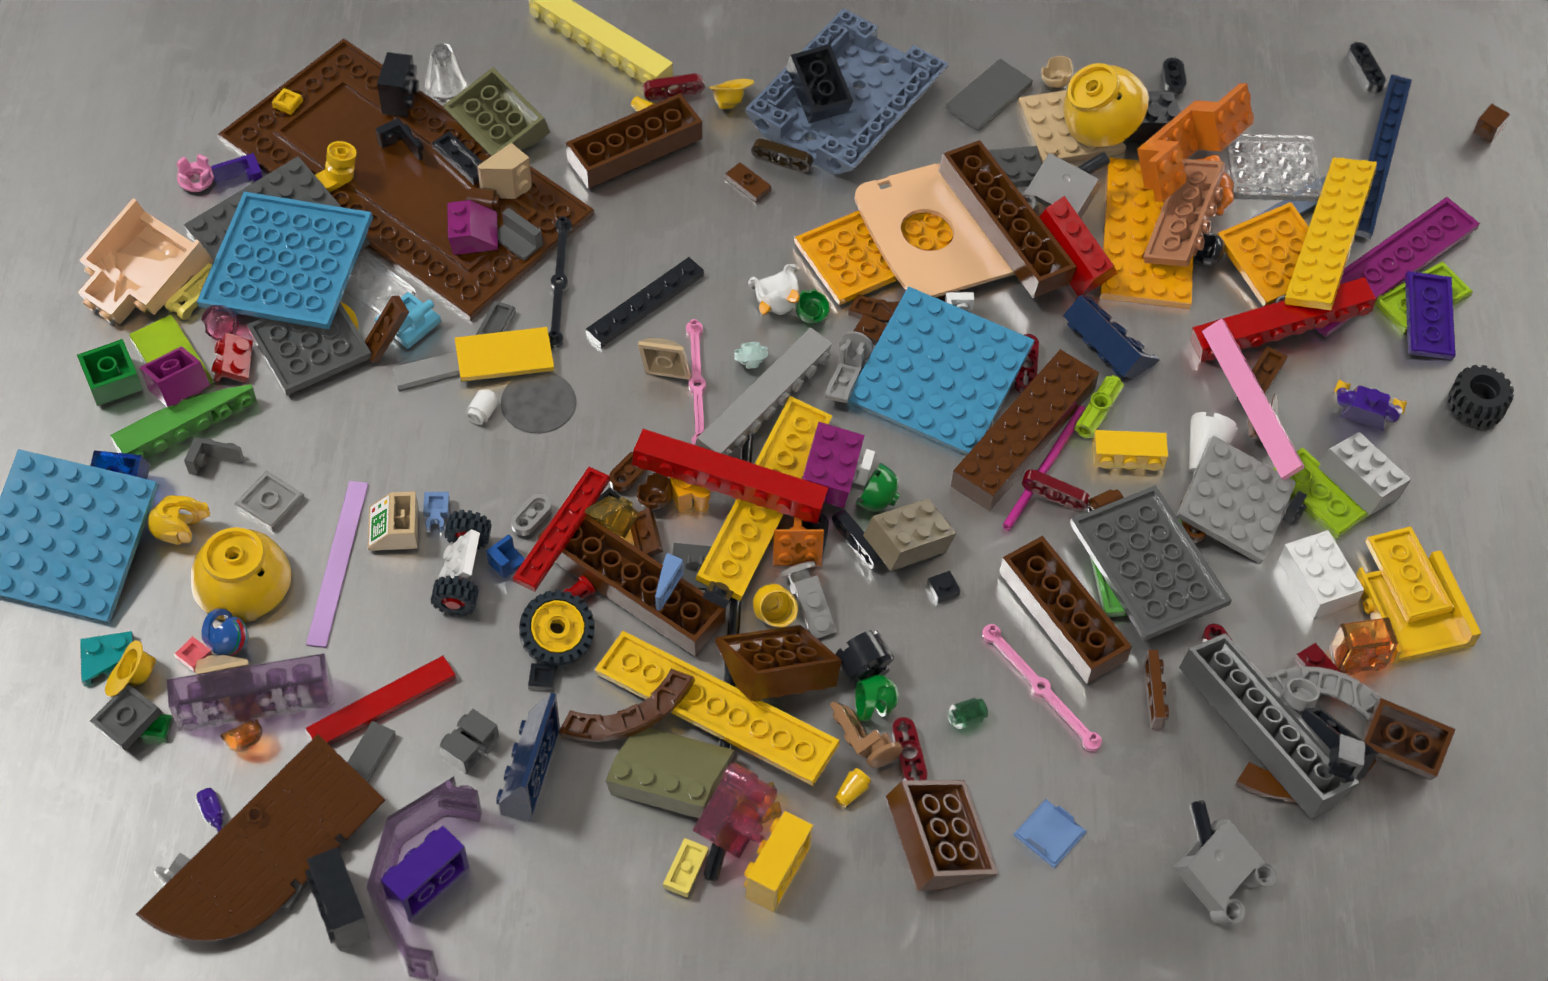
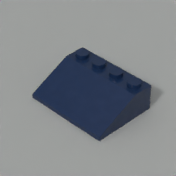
M550 693L528 713L527 719L522 720L520 724L519 735L521 737L519 743H514L511 754L513 761L511 766L508 765L504 773V781L506 783L504 789H499L496 798V804L499 805L501 815L530 822L532 820L559 736L560 722L555 693Z

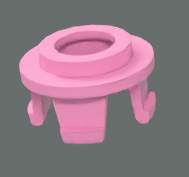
M198 154L197 162L189 163L186 157H182L177 162L179 171L177 181L182 189L198 192L205 190L213 183L214 177L211 166L208 163V158ZM200 175V182L192 183L190 177Z

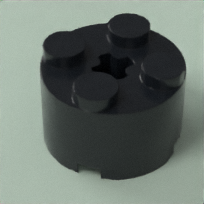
M872 630L853 637L846 642L849 646L844 651L840 648L836 652V655L842 660L841 668L855 687L860 680L869 676H884L890 671L889 665L894 660L892 652L878 630H875V634H873Z

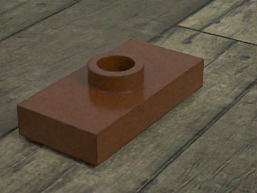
M741 162L725 173V179L755 202H758L771 191L772 186Z

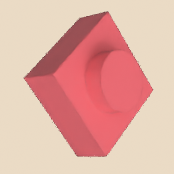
M193 636L175 653L176 659L193 672H195L197 660L213 655L207 646Z

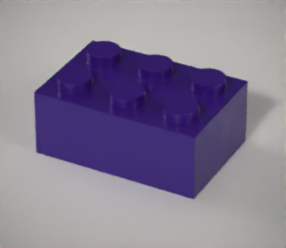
M443 825L437 831H431L421 845L410 849L397 866L390 867L384 873L381 882L387 901L408 922L411 921L469 869L465 846Z

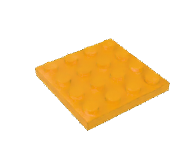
M1289 202L1218 232L1217 235L1225 242L1226 254L1263 306H1267L1276 301L1278 297L1286 296L1309 226L1292 202Z

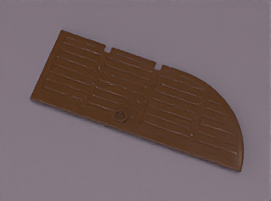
M317 734L136 915L162 933L190 941H217L246 933L268 920L295 894L296 890L290 885L294 879L300 885H303L308 880L304 871L309 869L308 858L336 847L340 848V843L334 838L340 834L347 840L386 800Z

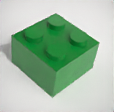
M123 339L77 354L97 406L143 390Z

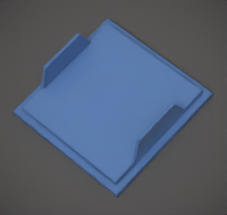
M1045 799L1017 829L1013 836L1055 868L1087 831L1078 825L1074 817L1060 806H1054Z

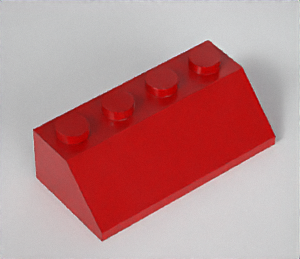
M1065 196L1043 211L1039 218L1077 266L1069 285L1078 297L1080 295H1087L1118 274L1113 263Z

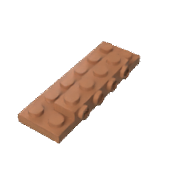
M1183 159L1186 183L1165 200L1143 256L1145 263L1188 267L1192 256H1196L1198 250H1203L1205 242L1204 233H1209L1211 228L1210 217L1216 216L1217 200L1221 201L1223 197V188L1220 187V181L1226 168L1224 162Z

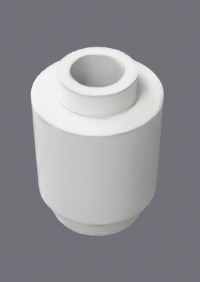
M488 389L479 390L467 408L466 417L468 420L476 425H482L484 422H487L498 405L496 394Z

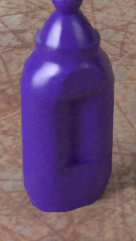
M205 788L197 793L196 801L203 818L211 826L217 828V832H219L223 828L224 810L216 792L212 788Z

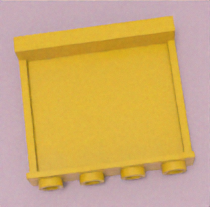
M1441 550L1432 552L1429 561L1454 606L1451 612L1407 623L1380 570L1365 573L1363 567H1361L1356 573V577L1364 589L1361 595L1363 609L1369 614L1372 620L1373 631L1379 636L1382 642V650L1389 657L1391 664L1474 646L1482 634Z

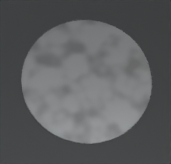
M550 372L523 374L515 378L507 385L501 397V410L506 420L514 427L531 433L548 432L562 426L572 416L576 406V396L571 385L564 378Z

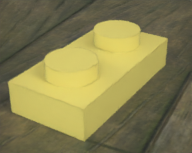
M684 838L664 880L663 888L688 898L709 853V847Z

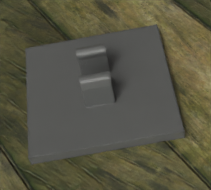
M674 543L672 555L683 559L684 574L682 578L698 589L706 590L708 586L695 579L712 546Z

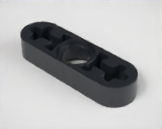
M1352 43L1348 51V58L1364 87L1371 93L1381 92L1386 83V77L1371 51L1364 43ZM1362 65L1370 66L1372 69L1366 70Z
M843 509L832 516L835 528L869 568L873 569L883 563L882 559L863 536L865 532L846 510Z

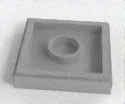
M266 470L234 505L236 509L273 532L305 497L303 493Z

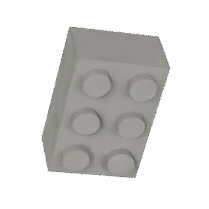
M1360 432L1331 447L1318 467L1369 515L1399 499L1411 481L1410 477Z

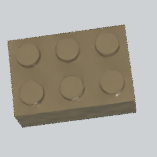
M927 498L873 516L863 536L889 570L893 571L947 552L956 532L931 500Z

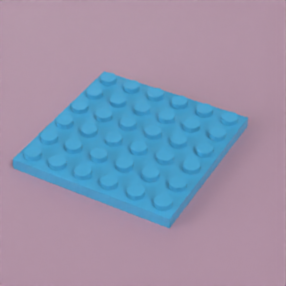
M243 192L197 300L198 306L330 329L372 222V213Z
M908 286L857 378L848 404L967 456L990 429L1034 345V339Z
M18 449L0 496V597L110 624L159 484L156 481Z

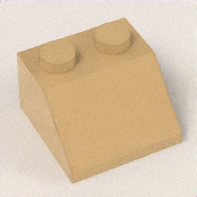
M512 143L477 166L480 188L496 190L500 198L516 199L532 187L529 157Z

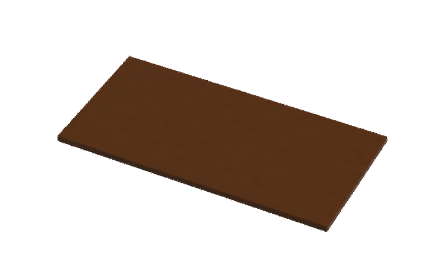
M344 38L218 133L219 139L240 155L245 156L254 153L260 169L267 174L299 156L311 172L316 175L325 170L327 147L329 144L337 141L350 143L356 149L354 176L350 182L345 183V185L335 189L330 194L342 208L371 212L373 219L366 235L370 242L367 247L469 321L473 320L558 246V232L556 231L555 223L561 216L570 219L572 223V230L567 234V237H569L594 215L593 208L530 166L532 187L516 199L500 198L499 208H495L497 212L498 229L504 225L502 213L507 208H510L541 230L543 245L526 260H522L500 243H498V250L453 255L448 239V203L466 201L468 189L480 188V184L478 182L473 185L433 148L432 142L450 131L482 162L491 156L459 125L441 104L420 90L414 95L413 109L410 108L408 117L382 114L377 82L383 65ZM283 88L302 95L303 101L292 115L272 106V101ZM399 118L404 125L407 124L410 127L412 135L415 138H419L422 142L423 159L418 161L402 140L382 149L378 144L375 128Z

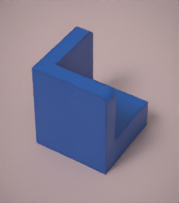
M507 535L486 550L488 564L503 579L517 570L525 560L514 548L513 538L510 535Z

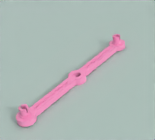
M692 319L686 325V334L691 338L692 378L689 380V390L694 396L695 435L691 441L693 445H695L697 437L704 431L702 393L706 390V381L701 377L699 336L703 333V326L696 319ZM695 383H700L701 385H700V386H695L694 384H695Z
M995 624L985 626L982 631L983 640L994 644L1032 685V693L1036 697H1043L1082 739L1084 749L1089 752L1099 750L1102 744L1100 735L1096 732H1090L1050 689V682L1046 678L1039 677L1001 637L999 627ZM1043 685L1045 689L1041 690L1037 686Z

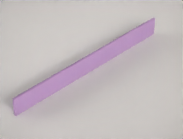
M349 481L306 646L323 648L327 646L368 483Z

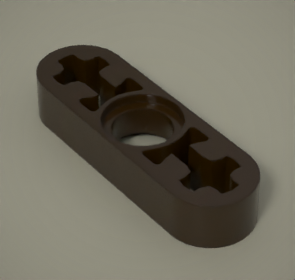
M762 138L757 139L751 148L752 155L759 160L802 173L808 172L814 162L812 155L808 152ZM778 153L783 154L787 158L780 156Z

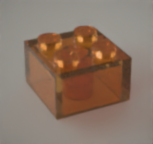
M1389 617L1340 624L1329 646V651L1333 663L1344 674L1354 675L1360 671L1367 670L1376 672L1386 668L1398 645V641Z

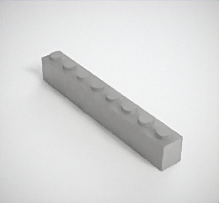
M810 327L697 437L695 445L731 456L736 447L741 448L750 433L755 434L764 419L769 420L773 416L778 405L783 406L787 402L792 391L797 392L801 388L806 377L810 379L817 371V367L820 364L824 365L831 356L829 351L832 343Z

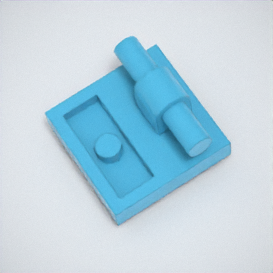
M407 292L401 299L407 307L409 314L394 339L409 349L441 323V316L432 310L434 303L430 299L422 303L411 293Z

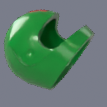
M873 675L857 683L855 689V708L860 721H869L875 708L881 717L889 715L896 708L899 701V691L895 683L888 677Z

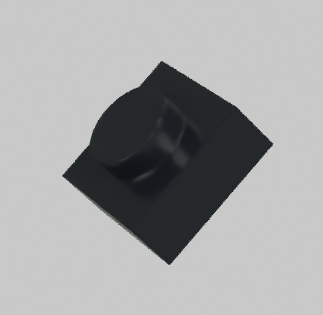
M1301 491L1297 492L1286 510L1283 521L1292 524L1296 517H1302L1307 508L1304 505L1307 497L1306 494Z
M951 571L938 574L927 580V584L937 603L960 595L961 590Z
M711 581L702 598L725 609L734 591L730 590L724 583Z

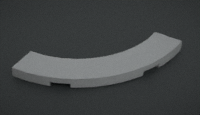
M1304 666L1277 670L1264 675L1282 696L1289 680L1293 678L1307 679L1318 687L1320 694L1346 703L1360 713L1367 722L1375 702L1382 698L1359 680L1332 669Z

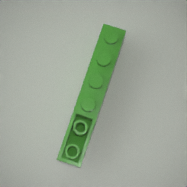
M251 384L202 394L181 401L177 405L158 410L110 436L115 449L127 467L130 468L157 453L163 452L166 448L186 440L189 436L207 429L210 425L228 418L231 414L249 407L257 399Z

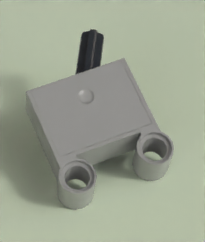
M1102 152L1082 165L1075 167L1049 153L1022 196L1028 203L1033 204L1032 209L1036 214L1039 211L1037 202L1049 207L1065 196L1079 217L1082 218L1101 187L1099 179L1091 174L1110 164V159L1105 152Z
M1205 801L1190 803L1198 840L1177 862L1173 869L1209 910L1213 922L1219 925L1240 923L1245 917L1244 906L1239 900L1229 899V897L1242 882L1250 888L1271 886L1276 880V870L1273 865L1261 858L1230 819L1215 820L1211 824Z

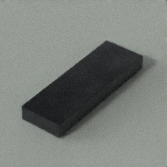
M450 131L432 142L433 148L473 185L479 182L477 166L483 162Z

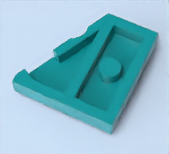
M132 631L80 639L81 682L83 686L90 685L92 683L91 680L102 673L107 675L113 671L126 648L134 641Z

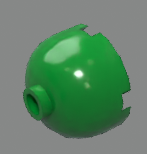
M879 463L878 468L874 470L864 486L861 497H858L856 500V504L873 512L883 511L888 505L894 506L901 495L897 493L899 480L895 472Z

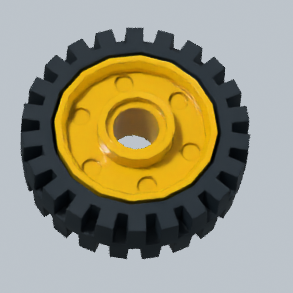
M550 590L542 595H537L525 607L520 618L519 635L524 650L529 653L532 659H536L540 664L544 663L563 667L567 664H573L576 660L578 661L587 652L593 641L595 622L591 610L588 609V605L585 601L582 602L579 596H573L568 591L565 593L561 592V590H555V592ZM555 623L560 624L564 631L560 634H555L551 631L550 626Z

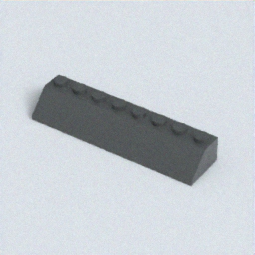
M1226 633L1188 649L1179 669L1311 819L1329 811L1359 785L1360 782L1356 778L1354 781H1350L1328 773L1330 749Z

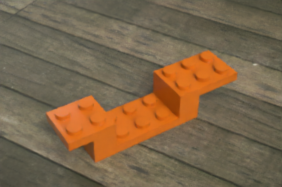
M1239 83L1218 102L1195 100L1137 149L1144 188L1154 191L1155 202H1164L1186 183L1183 159H1188L1197 150L1221 152L1254 123L1248 83Z

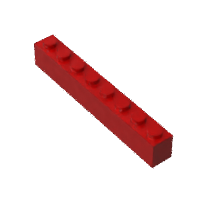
M1363 277L1339 285L1332 310L1287 305L1284 300L1222 319L1226 322L1240 350L1249 347H1258L1270 341H1279L1290 335H1300L1307 330L1323 328L1331 323L1344 322L1358 315L1365 316L1373 311L1376 297L1366 278ZM1218 320L1192 327L1190 340L1200 362L1216 359L1202 331Z
M642 429L633 450L631 465L637 466L640 469L653 471L665 477L675 478L687 484L700 486L712 492L722 493L734 499L744 500L756 506L769 508L781 514L791 515L803 521L816 524L822 512L829 488L646 429Z

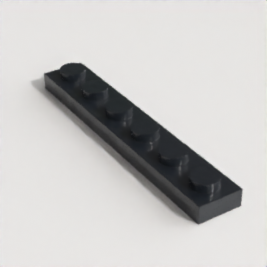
M690 257L686 258L587 327L586 335L602 348L703 277L704 269Z

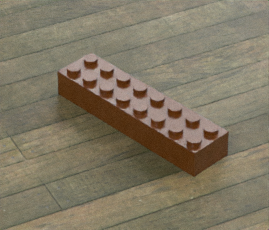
M981 140L943 153L938 170L1032 298L1071 284L1077 266Z
M1060 349L953 470L951 487L983 508L991 511L1072 417L1078 406H1081L1095 390L1099 372Z
M588 515L555 562L577 578L581 575L585 576L592 583L595 590L693 656H696L726 622V608L724 609L702 598L704 592L682 577L660 611L656 610L655 596L663 565ZM545 529L538 535V539L541 537Z

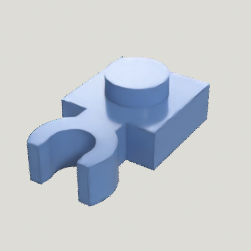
M424 492L423 515L424 518H427L425 522L427 532H431L433 524H439L440 532H444L445 524L443 517H449V492Z

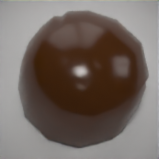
M659 473L648 474L646 483L638 485L637 500L641 507H649L651 510L656 511L668 505L672 499L673 488L668 477Z

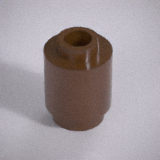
M474 187L473 190L468 189L466 201L471 200L495 211V208H499L500 195H497L496 190Z
M1117 489L1105 491L1089 499L1088 512L1124 497Z

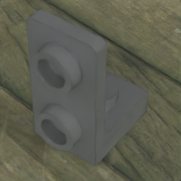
M194 437L184 459L188 473L198 476L201 467L206 465L207 456L237 463H243L244 456L241 447L236 444L216 442L210 438Z

